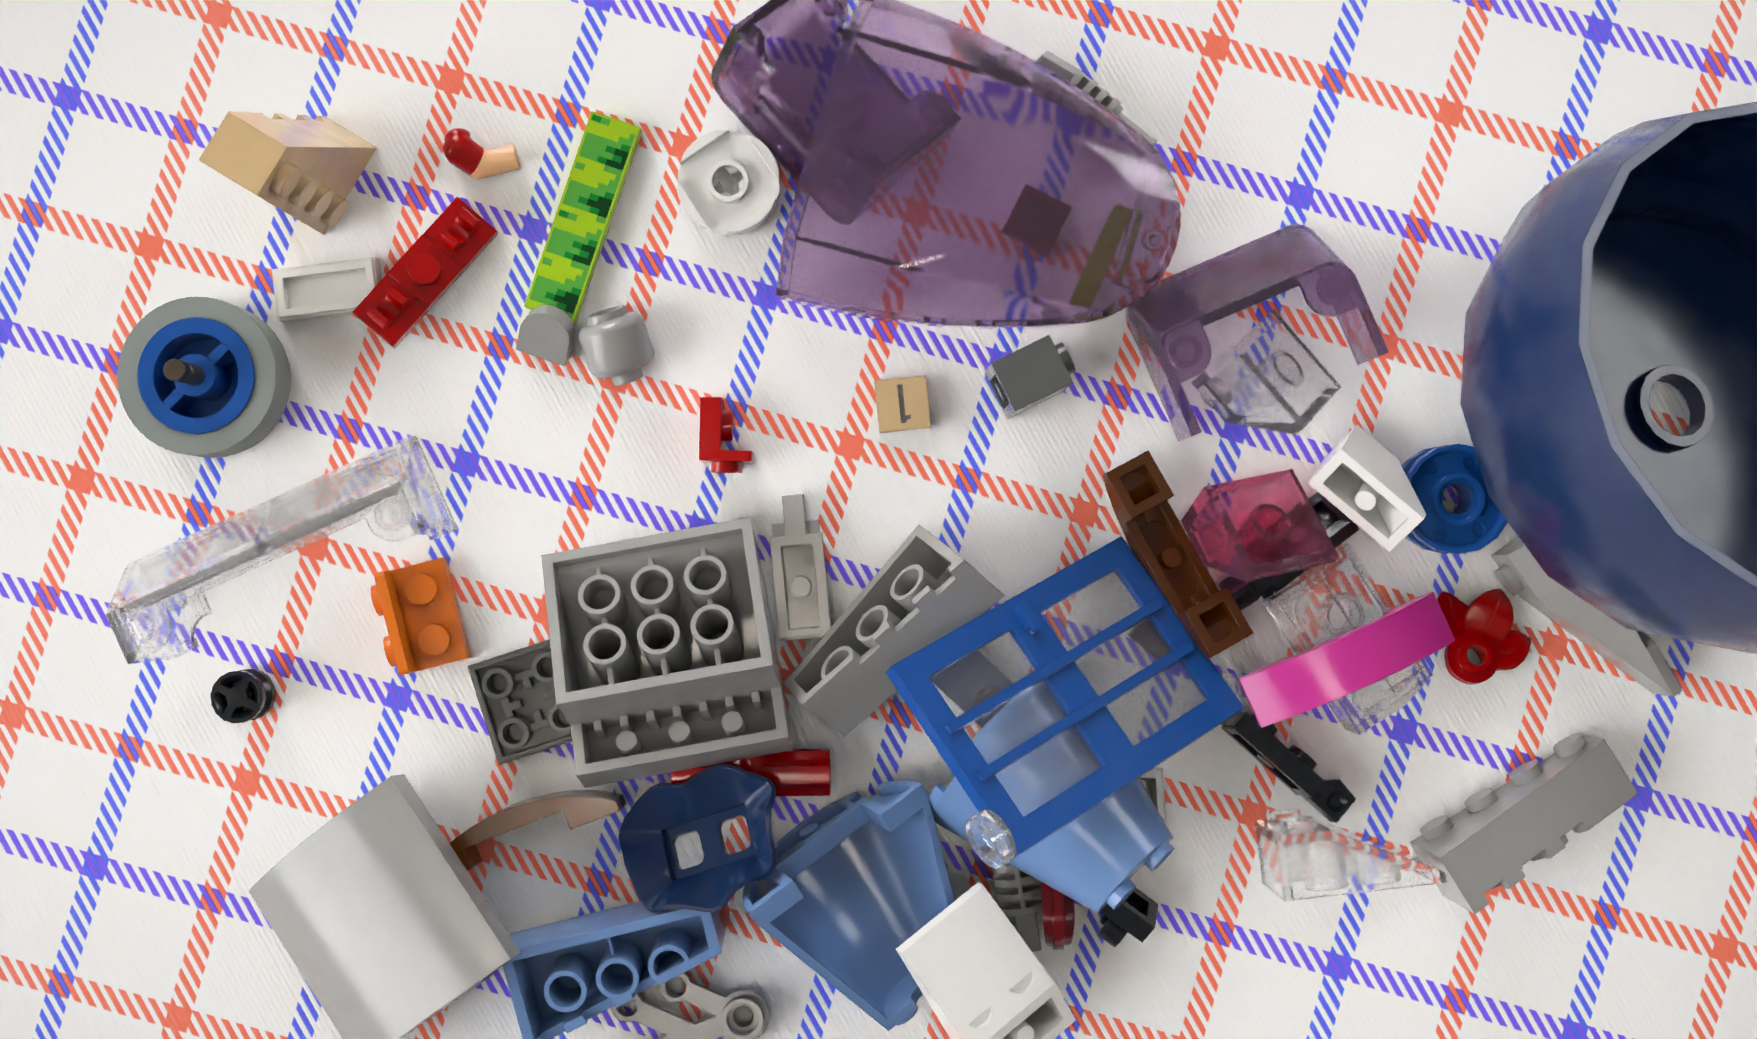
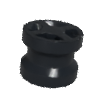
M243 669L228 672L220 676L214 683L210 694L211 705L215 713L224 721L244 723L249 720H256L266 715L273 707L276 698L275 686L271 678L263 671ZM249 686H251L250 691L252 693V697L255 698L254 700L249 697Z

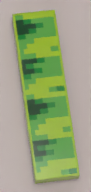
M591 111L524 305L527 309L532 310L540 305L555 306L563 310L571 318L574 325L577 324L643 132L640 127Z

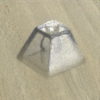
M1274 309L1191 381L1193 386L1200 392L1201 398L1206 405L1214 409L1225 422L1294 435L1303 430L1341 388L1340 384Z

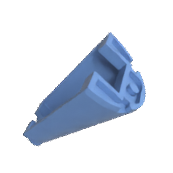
M1044 681L1013 698L971 740L987 764L1067 715ZM1073 726L995 776L1024 817L1095 772L1102 765L1078 730ZM952 771L953 779L947 788L940 782L935 785L929 796L936 824L1096 913H1099L1107 904L1113 910L1119 907L1137 887L1130 880L1134 874L1144 865L1151 871H1154L1175 849L1169 843L1173 836L1140 778L1017 857H1015L1016 850L989 810L978 812Z
M910 780L880 783L877 787L879 794L870 797H861L858 791L827 805L802 821L775 844L776 864L772 874L766 879L745 885L742 896L745 910L757 925L888 1031L894 1026L904 1024L914 1017L918 1010L917 1001L923 995L896 948L955 901L928 793L922 783Z

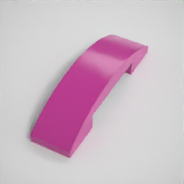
M1434 592L1426 593L1382 613V617L1291 658L1284 657L1239 677L1238 681L1259 727L1262 728L1291 718L1355 692L1428 657L1454 642L1455 638Z

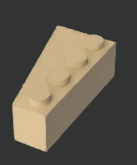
M228 111L199 158V161L324 235L329 226H336L344 216L348 207L346 198L377 147L326 116H317L314 120L307 115H297L296 119L293 120L284 114L275 113L273 118L270 119L262 113Z

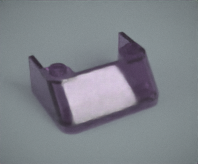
M1300 224L1286 226L1143 287L1129 300L1126 307L1127 324L1178 442L1202 432L1181 383L1201 374L1210 362L1211 345L1203 326L1299 286L1311 310L1326 317L1336 316L1357 365L1389 352L1356 275L1311 228Z

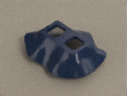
M718 764L707 767L684 783H659L645 791L624 817L619 831V842L624 865L635 894L643 906L655 913L675 908L717 912L742 887L751 882L769 877L774 871L776 864V849L771 827V809L776 797V788L773 782L764 776L748 772L736 766ZM744 816L751 844L745 850L728 854L722 835V825L725 821ZM697 831L700 836L704 859L699 865L682 869L677 856L676 839L679 836Z

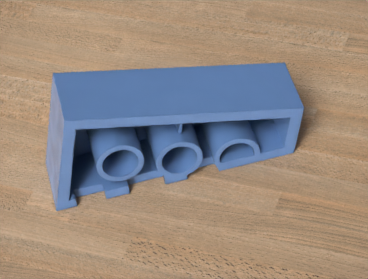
M639 901L510 933V937L521 954L506 963L503 969L522 1038L551 1039L565 1031L569 1033L585 1025L588 1019L613 1006L617 1008L633 1000L636 994L657 983L661 985L721 954L725 930L720 911L703 912L675 908L655 913L647 910Z

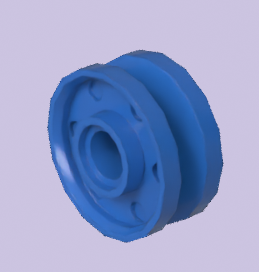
M1452 444L1423 449L1406 460L1402 465L1427 514L1424 520L1405 537L1421 549L1442 554H1462L1478 551L1497 539L1508 523L1488 495L1473 446ZM1448 486L1455 488L1459 496L1458 506L1452 513L1445 509L1442 502L1443 492Z

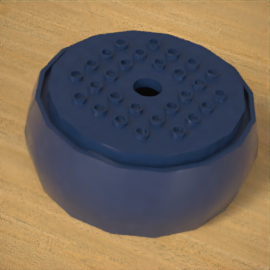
M1757 102L1645 121L1611 136L1544 186L1521 208L1504 236L1466 311L1460 402L1490 499L1548 577L1626 629L1751 654L1757 653ZM1656 381L1669 383L1678 389L1687 402L1690 411V421L1683 436L1669 433L1653 417L1650 408V392Z

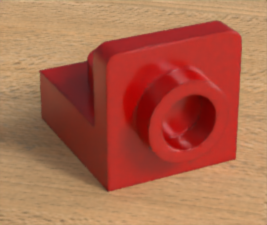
M700 397L699 461L711 463L712 473H742L743 464H754L753 451L723 450L724 441H733V410H724V401L721 397Z

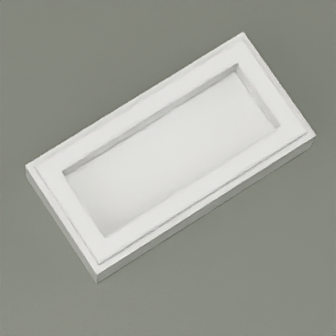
M366 257L272 269L277 319L282 323L353 314V310L382 280L379 259L376 257Z

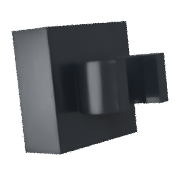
M1135 888L1131 895L1115 910L1107 904L1100 911L1104 915L1100 923L1104 926L1099 930L1098 936L1116 947L1128 932L1143 943L1155 928L1158 903Z

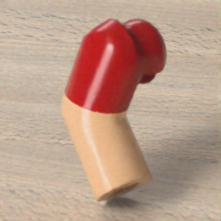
M462 128L450 130L444 138L443 153L449 163L472 178L482 179L521 169L519 156L514 144L486 150L470 138L469 131Z

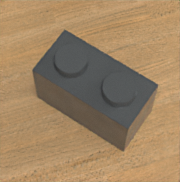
M1047 335L992 362L985 375L1008 420L1063 393L1073 384L1070 374L1075 372L1076 369L1064 344L1061 342L1054 345L1050 335Z

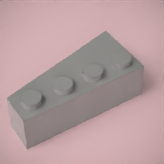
M918 525L783 684L804 707L843 737H846L897 691L886 674L892 665L986 613L1005 595L965 559L921 525Z
M1581 733L1570 735L1553 746L1555 753L1539 763L1535 760L1529 761L1511 771L1508 775L1510 781L1495 790L1486 788L1471 795L1464 802L1466 808L1449 818L1447 815H1442L1423 825L1420 829L1422 835L1410 843L1441 894L1471 913H1478L1489 904L1484 894L1490 889L1503 885L1505 889H1510L1526 877L1522 871V866L1528 861H1536L1543 858L1551 859L1566 848L1565 845L1568 839L1565 834L1573 829L1575 833L1590 830L1636 796L1638 792L1606 740L1586 734L1582 736Z

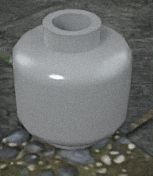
M625 305L607 308L585 318L587 325L580 330L578 338L591 374L600 379L611 378L614 386L627 384L642 378L644 375L641 368L647 365L655 355L643 317L637 312H627Z

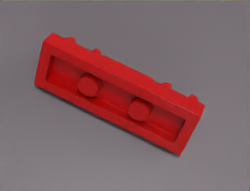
M456 197L352 313L395 349L498 235L497 230L460 198Z

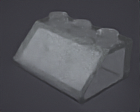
M1346 543L1312 565L1277 593L1274 592L1272 596L1266 599L1260 598L1296 655L1383 616L1382 613L1391 610V607L1350 543ZM1422 659L1386 678L1327 704L1343 729L1360 735L1404 707L1430 679L1433 673L1425 660Z

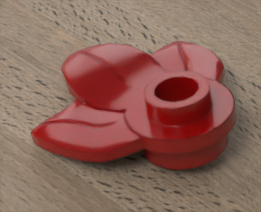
M1493 589L1484 592L1474 599L1469 606L1446 591L1439 594L1437 601L1455 638L1454 642L1446 646L1444 654L1445 666L1455 679L1465 684H1480L1491 678L1496 670H1512L1526 659L1531 639L1524 633L1511 630L1514 620L1513 607L1504 591ZM1468 649L1476 652L1480 660L1479 665L1469 662L1467 658Z

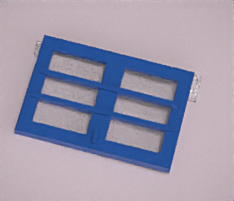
M1122 536L897 662L886 672L979 813L969 818L966 822L967 837L978 857L985 864L995 869L1002 867L1039 844L1244 708L1239 700L1242 696V689L1238 680L1229 672L1219 673L1211 660L1201 653L1158 586Z

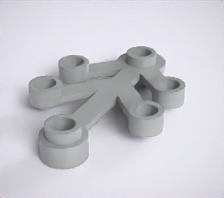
M688 971L677 976L683 979L686 984L684 992H671L667 982L660 985L662 996L672 1003H679L684 1000L714 1016L695 1023L645 1001L641 992L634 997L637 1002L636 1011L628 1013L623 1011L620 1006L617 1008L611 1007L613 1015L622 1022L635 1021L665 1034L656 1039H717L722 1036L723 1039H758L765 1032L770 1018L768 1004L759 993L750 989H738L725 996L693 982ZM745 1006L752 1010L754 1017L751 1021L742 1023L735 1018L734 1011L738 1007Z

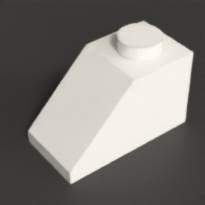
M1358 425L1323 459L1308 482L1309 485L1388 552L1399 544L1427 515L1398 458Z

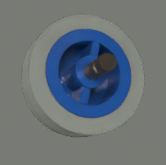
M185 297L167 302L155 308L133 328L123 345L119 357L117 383L119 396L127 416L147 439L175 453L217 458L235 455L253 447L274 429L288 402L291 375L289 361L281 341L275 332L259 317L222 300L209 297Z

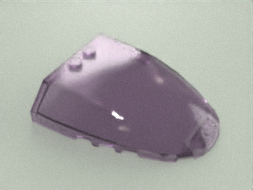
M860 0L843 32L783 235L776 296L782 300L857 317L888 322L919 323L935 327L965 326L981 329H993L995 327L1038 328L1084 324L1106 319L1129 305L1142 300L1158 284L1170 264L1177 246L1181 227L1180 202L1175 180L1159 152L1142 134L1096 99L1022 53L964 25L896 0Z

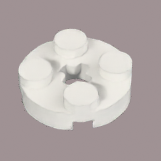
M729 130L711 131L697 138L682 156L681 166L678 171L677 194L688 216L701 228L711 231L720 237L741 235L758 228L773 213L775 205L781 196L780 173L772 152L757 137L747 133L745 135L740 132H729ZM726 170L731 176L738 172L742 175L743 179L738 183L740 190L738 193L731 196L728 192L719 194L714 189L720 184L719 177L717 176L720 172Z

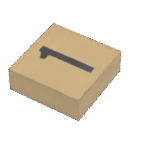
M926 375L874 381L879 433L931 428Z

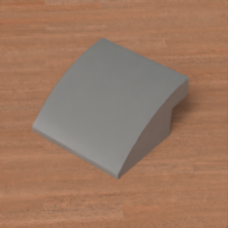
M751 517L541 555L556 705L571 725L576 777L585 788L794 750L775 636Z
M404 774L390 776L348 806L282 858L249 890L250 895L343 1039H402L491 977L493 972L521 954Z

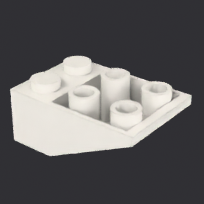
M979 882L896 948V951L950 1039H1055L1076 1021L1053 979L987 889Z

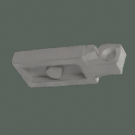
M804 494L782 496L784 523L772 524L773 537H770L779 640L820 638L831 628L823 532H820L819 519L806 521Z

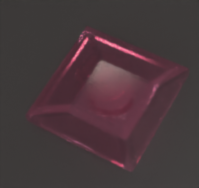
M1293 469L1205 486L1181 520L1203 565L1244 582L1333 563L1339 558Z

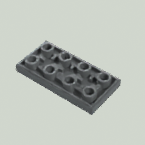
M550 639L467 666L498 765L572 742L571 725L556 705Z

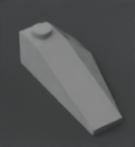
M1518 536L1491 555L1499 567L1495 570V575L1510 594L1514 596L1518 594L1524 601L1651 693L1674 697L1682 691L1658 646L1647 634L1626 629L1548 577Z

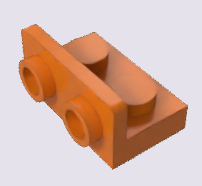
M438 558L395 570L374 573L376 585L371 586V599L376 613L379 616L384 615L389 635L383 639L384 651L389 664L392 667L397 666L399 675L472 657L447 558Z

